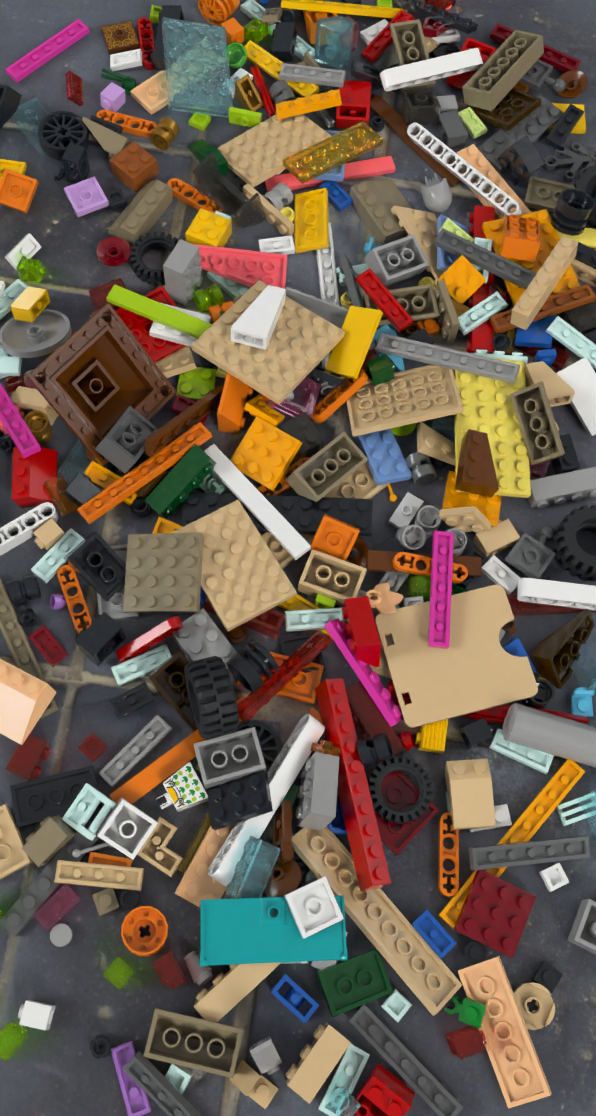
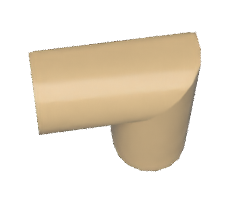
M159 817L157 820L158 824L137 855L168 876L173 877L180 867L183 858L166 846L178 828Z

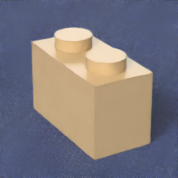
M509 519L499 520L497 527L492 526L490 530L476 532L473 543L481 553L489 558L516 545L520 536Z

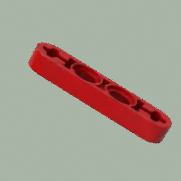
M142 17L138 20L137 24L143 67L147 70L155 69L154 63L152 61L148 62V58H151V53L154 52L152 22L149 21V18ZM144 36L150 37L149 39H143ZM146 48H151L152 50H151V51H145L144 49H146Z
M175 616L167 619L117 650L116 655L119 662L122 663L140 655L182 629L183 624L180 617Z

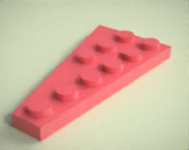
M193 244L199 247L200 264L204 270L250 288L260 280L267 285L285 289L287 255Z

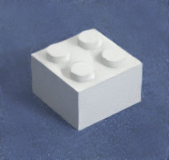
M120 797L116 807L111 810L96 834L133 860L158 822Z

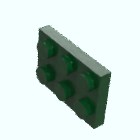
M376 948L316 972L331 1017L393 992L380 953Z

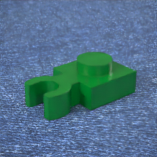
M453 995L450 1000L454 1002L455 1007L447 1006L445 1011L449 1014L459 1013V1021L480 1029L487 1005L465 997L463 1002H461L456 995Z

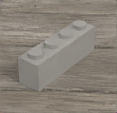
M596 467L530 480L531 496L527 498L530 508H544L548 504L553 503L559 505L567 500L577 501L586 496L596 497Z

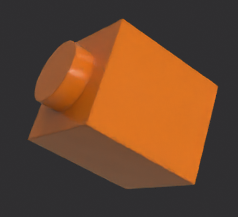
M233 17L221 23V37L228 45L233 42L243 43L244 28Z

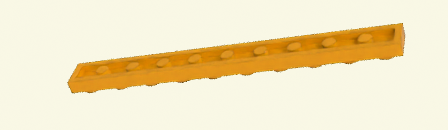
M567 759L497 844L529 841L586 771L574 761ZM507 867L482 870L499 878ZM477 870L472 873L438 914L452 929H454Z

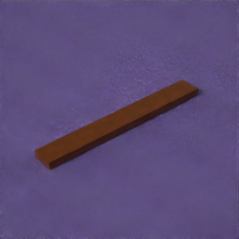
M380 95L370 100V111L376 116L383 117L386 121L385 125L442 179L446 178L449 186L453 188L462 182L411 140L407 133L410 124Z

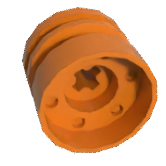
M240 0L198 1V7L202 16L215 26H221V23L227 21L240 4Z
M140 906L131 910L121 926V936L124 945L131 953L138 956H151L157 953L164 946L168 936V924L165 916L158 909L151 906ZM148 926L151 935L149 937L146 935L143 938L140 937V928L145 929Z

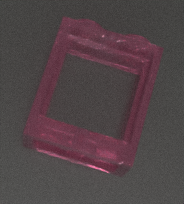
M307 377L302 380L298 386L307 390L302 406L286 398L280 405L268 398L266 404L302 421H306L312 416L321 384Z

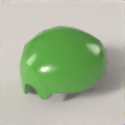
M233 42L223 51V61L230 68L238 69L246 63L247 50L241 43Z

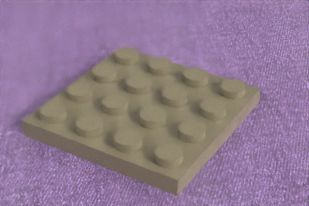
M201 532L128 534L123 612H200L204 534Z

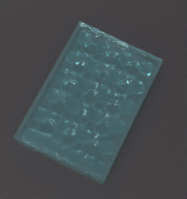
M163 17L162 32L169 110L229 117V108L233 107L225 27Z

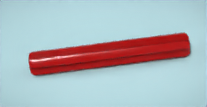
M256 65L252 66L250 73L253 75V80L268 116L272 117L277 114L275 105L259 67Z

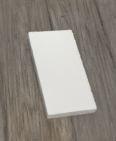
M584 357L556 374L574 389L575 394L570 404L588 435L592 437L596 434V373L588 359Z

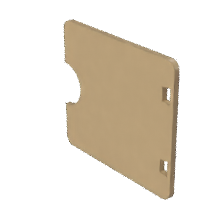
M495 584L451 595L450 642L448 649L428 647L430 601L396 609L395 613L391 614L380 613L376 617V627L405 724L410 728L531 698L538 692V686L528 657H517L507 653L499 642V633L502 627L514 620L506 592L501 585ZM391 635L394 644L388 646L385 636ZM405 693H409L411 703L405 705L402 696Z

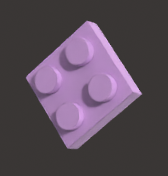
M95 176L64 188V192L77 217L109 206V202Z

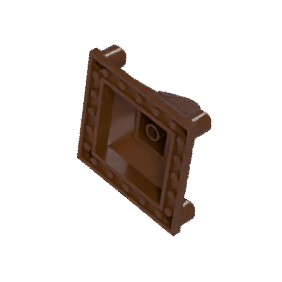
M106 303L100 309L92 311L90 319L37 368L27 371L24 375L26 386L31 389H37L72 432L86 446L87 458L90 461L98 462L99 465H105L109 460L96 451L95 448L129 406L149 421L177 393L109 303Z

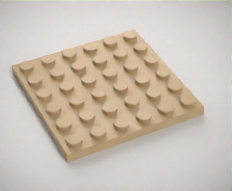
M258 280L191 345V348L197 354L280 405L345 336V331L286 296L285 304L266 350L231 341V326L268 286Z

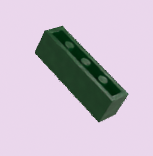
M195 444L149 494L145 501L159 515L166 519L173 515L176 507L188 498L189 493L201 484V480L206 474L208 475L213 471L216 462Z

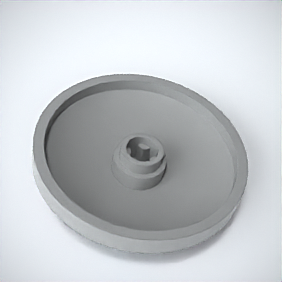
M44 309L33 323L21 320L16 321L13 317L0 329V345L7 354L15 357L33 358L54 352L71 336V324L66 315L50 309Z

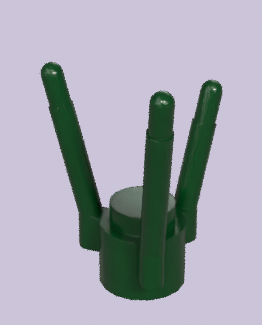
M102 69V72L110 75L101 74V77L122 82V88L125 89L126 95H130V91L136 87V78Z

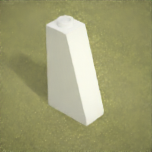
M268 285L231 326V341L266 350L285 304L286 289Z

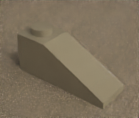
M83 117V122L102 148L109 153L108 157L113 158L132 143L128 138Z

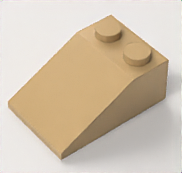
M488 759L447 761L444 777L454 830L495 827L492 779Z

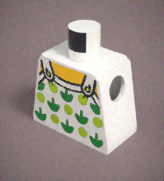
M190 762L163 783L167 793L156 798L161 809L174 804L177 812L208 801V795Z

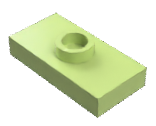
M471 107L458 112L459 116L462 117L464 128L467 129L473 139L487 133V127Z

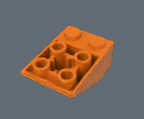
M515 214L505 215L500 256L535 262L541 243L539 221L532 217L521 218Z

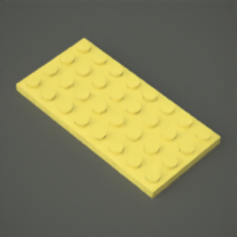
M497 359L520 365L515 384L453 370L464 412L454 415L456 478L463 436L468 429L484 432L488 435L499 490L494 495L529 498L531 496L529 455L510 396L511 393L526 388L525 362Z

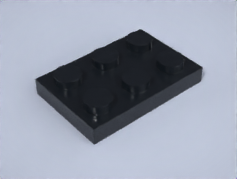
M265 770L207 789L210 823L214 831L273 811L268 773Z

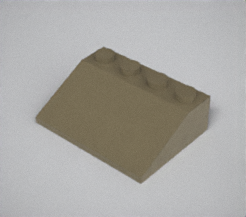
M392 180L364 181L350 188L349 196L353 199L351 205L379 245H385L407 237V231L404 227H400L398 223L400 220L396 214L393 215L391 208L394 205L411 208V206Z

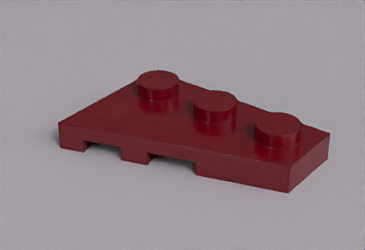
M426 18L422 31L425 37L433 38L451 27Z

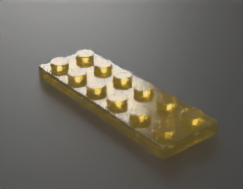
M363 121L283 159V165L303 184L383 145V138Z

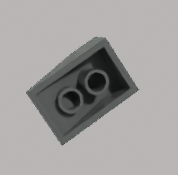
M129 406L95 450L122 472L126 473L144 452L145 439L159 429Z

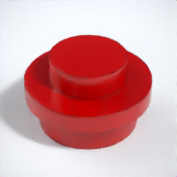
M402 731L399 737L401 748L411 751V748L415 747L410 731Z

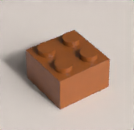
M135 141L110 159L112 174L134 192H137L145 183H148L159 174L157 159Z

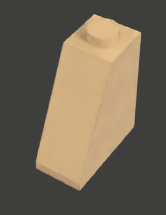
M540 361L525 365L526 387L543 381L550 407L571 403L575 394L574 389L547 364Z
M18 386L16 391H13L10 395L13 404L19 405L20 410L24 411L25 415L32 411H41L46 414L51 426L58 417L54 408L51 407L37 389Z

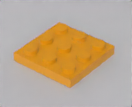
M256 416L230 461L240 472L274 491L301 447L302 442Z
M449 471L442 509L475 506L491 522V526L497 527L502 496L493 495L490 498L473 493L456 492V472Z

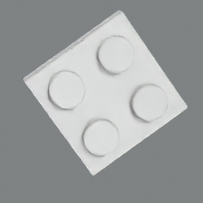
M326 876L284 895L302 939L344 919Z

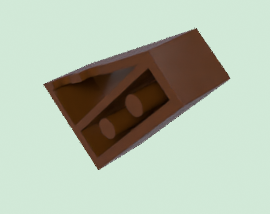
M468 429L461 442L455 489L492 498L499 490L488 435L484 432Z

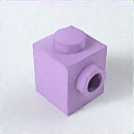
M111 82L100 93L101 107L105 110L117 112L125 103V89Z

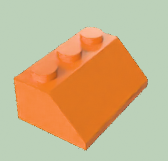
M228 372L217 412L218 431L240 435L241 428H245L246 424L244 414L245 412L248 413L244 408L248 402V397H252L253 388Z

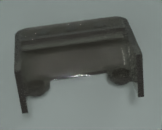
M211 153L192 171L198 185V192L203 197L207 196L226 215L231 216V221L237 228L241 227L243 229L254 226L266 219L259 194L256 193L248 199L220 173L215 154Z

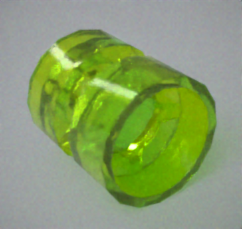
M217 283L206 286V290L201 288L193 292V298L200 313L207 312L210 306H221L225 302L222 291Z

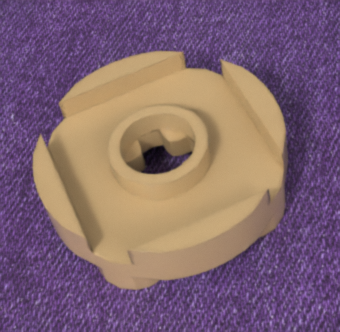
M533 982L522 983L515 988L513 993L527 1029L538 1030L549 1025L555 1014V1004L549 990L541 984ZM534 999L535 1005L538 1008L529 1012L527 1002H531Z

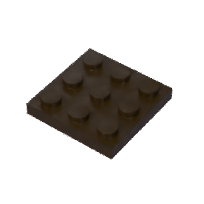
M512 88L492 111L477 107L473 111L479 119L508 132L541 106V99Z

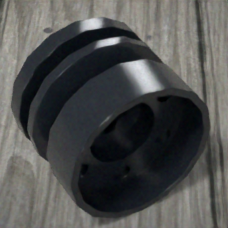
M566 189L562 191L551 216L552 226L557 231L566 235L582 234L588 223V218L595 207V201L590 195L581 190Z
M252 639L247 643L248 647L244 646L241 648L245 658L236 653L226 662V665L234 677L249 692L254 694L264 685L261 675L269 680L272 678L271 673L277 674L280 669L271 653L256 640Z

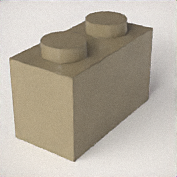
M60 815L45 818L40 823L41 828L37 832L31 833L26 838L27 843L22 847L38 867L48 864L76 834L62 820Z

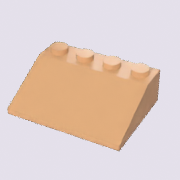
M0 659V733L23 745L57 692L49 684Z

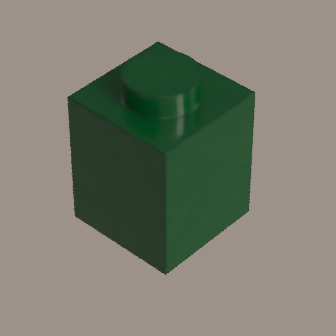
M386 355L365 362L368 377L374 386L394 379L393 371H395V365L392 360L389 361Z

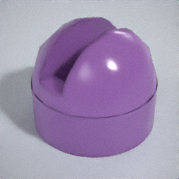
M51 594V608H63L66 604L65 597L62 594Z

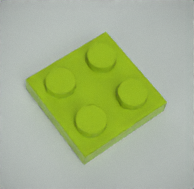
M196 367V369L181 373L176 396L180 394L197 402L211 390L215 389L217 369Z

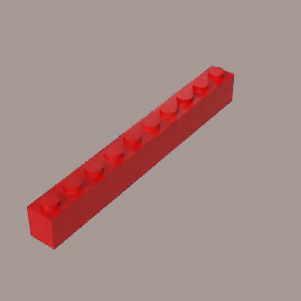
M474 206L473 212L469 214V223H471L469 235L473 239L475 237L486 239L482 225L483 222L495 220V207ZM489 272L487 283H483L468 298L467 307L471 309L489 297V287L494 283L493 273ZM490 319L466 334V338H469V342L466 345L467 353H476V349L487 350V354H493V326Z
M325 679L315 688L322 723L325 726L324 732L329 754L339 757L337 790L360 892L375 890L391 884L364 765L361 762L357 749V736L343 679Z

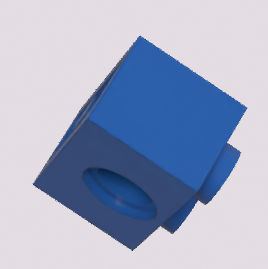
M286 974L282 976L270 991L304 1024L319 1006Z

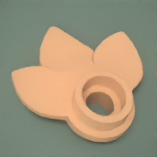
M389 583L378 584L365 595L369 598L371 608H376L379 612L385 614L395 613V606L400 604L403 599L402 594L390 591Z

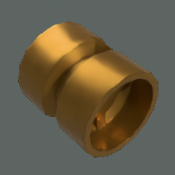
M164 117L151 133L150 140L158 149L167 150L179 134L180 128L174 120Z
M32 411L26 415L24 421L38 444L48 442L52 438L53 432L46 414L41 411Z

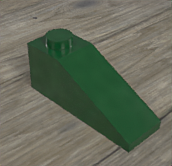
M203 139L188 145L190 151L214 182L228 175V161L217 148Z

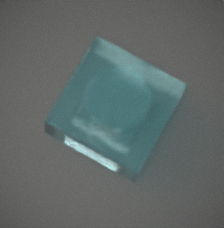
M344 1086L328 1103L338 1116H353L361 1107L360 1103Z

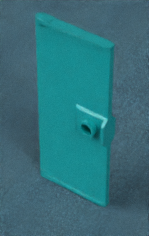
M334 895L344 919L304 939L301 937L285 897L200 900L199 965L203 967L231 964L346 961L348 954L346 947L344 895Z

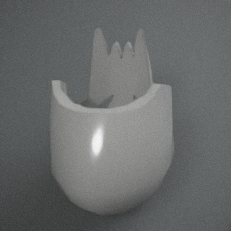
M435 173V180L432 178V181L431 179L428 181L425 176L426 187L421 186L420 190L426 208L433 213H441L447 210L452 203V194L447 179L443 178L440 182Z

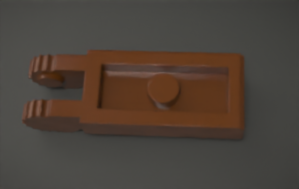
M286 800L280 803L273 815V856L275 863L278 865H283L294 858V848L291 845L293 837L291 819L293 812L291 810V802Z

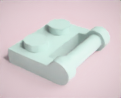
M86 783L62 820L93 841L96 837V831L110 810L116 807L117 803ZM100 802H103L104 806L88 829L84 827Z

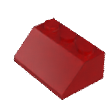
M40 447L41 451L23 458L18 448H13L12 500L21 508L39 506L45 502L57 503L58 452L56 450Z
M368 596L345 599L341 612L343 619L347 620V623H345L346 634L351 636V639H349L350 650L355 652L356 659L371 666L379 667L381 642Z

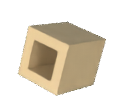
M52 518L33 532L36 537L34 542L40 549L45 548L47 552L65 535Z

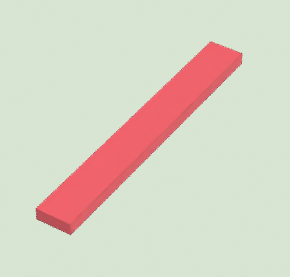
M392 156L346 163L343 181L395 173L396 168ZM310 169L275 175L264 181L268 192L281 182L286 184L290 190L320 186L327 180L310 179Z

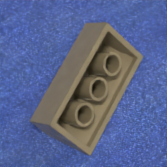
M420 19L389 25L400 66L430 59ZM428 81L405 88L414 94L427 92L436 84V81Z
M159 180L145 183L109 228L108 233L115 237H120L135 246V241L138 240L140 242V237L142 235L143 237L146 236L172 203V187Z
M432 284L389 290L413 321L440 316ZM363 294L362 300L365 308L380 310L367 294ZM384 314L378 326L391 324Z
M543 381L511 393V400L531 465L543 463L564 455L565 452Z
M343 432L293 471L286 481L298 495L318 502L368 461V458L349 436Z
M155 1008L143 1057L233 1078L244 1029Z

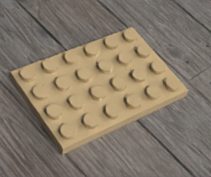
M277 114L217 149L228 161V168L254 188L332 142L330 134L304 114L278 120Z
M432 364L394 373V379L374 386L372 381L368 379L347 400L353 437L464 412L453 370Z
M239 500L172 532H201L204 534L201 588L227 632L297 595L295 588Z

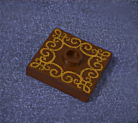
M132 21L101 27L109 54L140 48Z

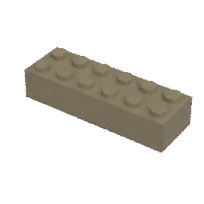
M515 30L462 87L464 104L492 111L544 53L543 35Z

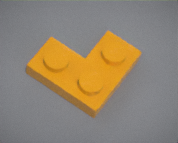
M262 394L247 402L244 408L252 416H257L274 427L282 423L285 417L273 409L276 403Z

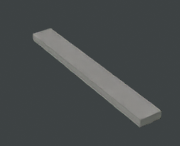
M381 333L375 347L377 352L515 384L520 370L519 364Z

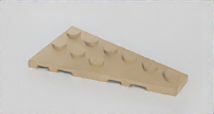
M394 205L391 208V212L393 215L396 214L400 220L398 223L401 228H405L408 233L407 236L415 235L429 263L426 270L433 274L436 285L437 280L444 272L437 269V246L434 245L437 237L435 213Z

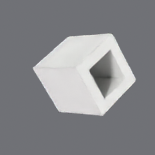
M26 1000L25 1004H22L19 1009V1025L49 1030L55 1005Z

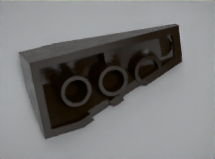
M585 609L542 640L529 655L536 671L558 689H561L573 672L571 666L574 660H578L580 657L579 649L582 644H586L595 625L589 609Z

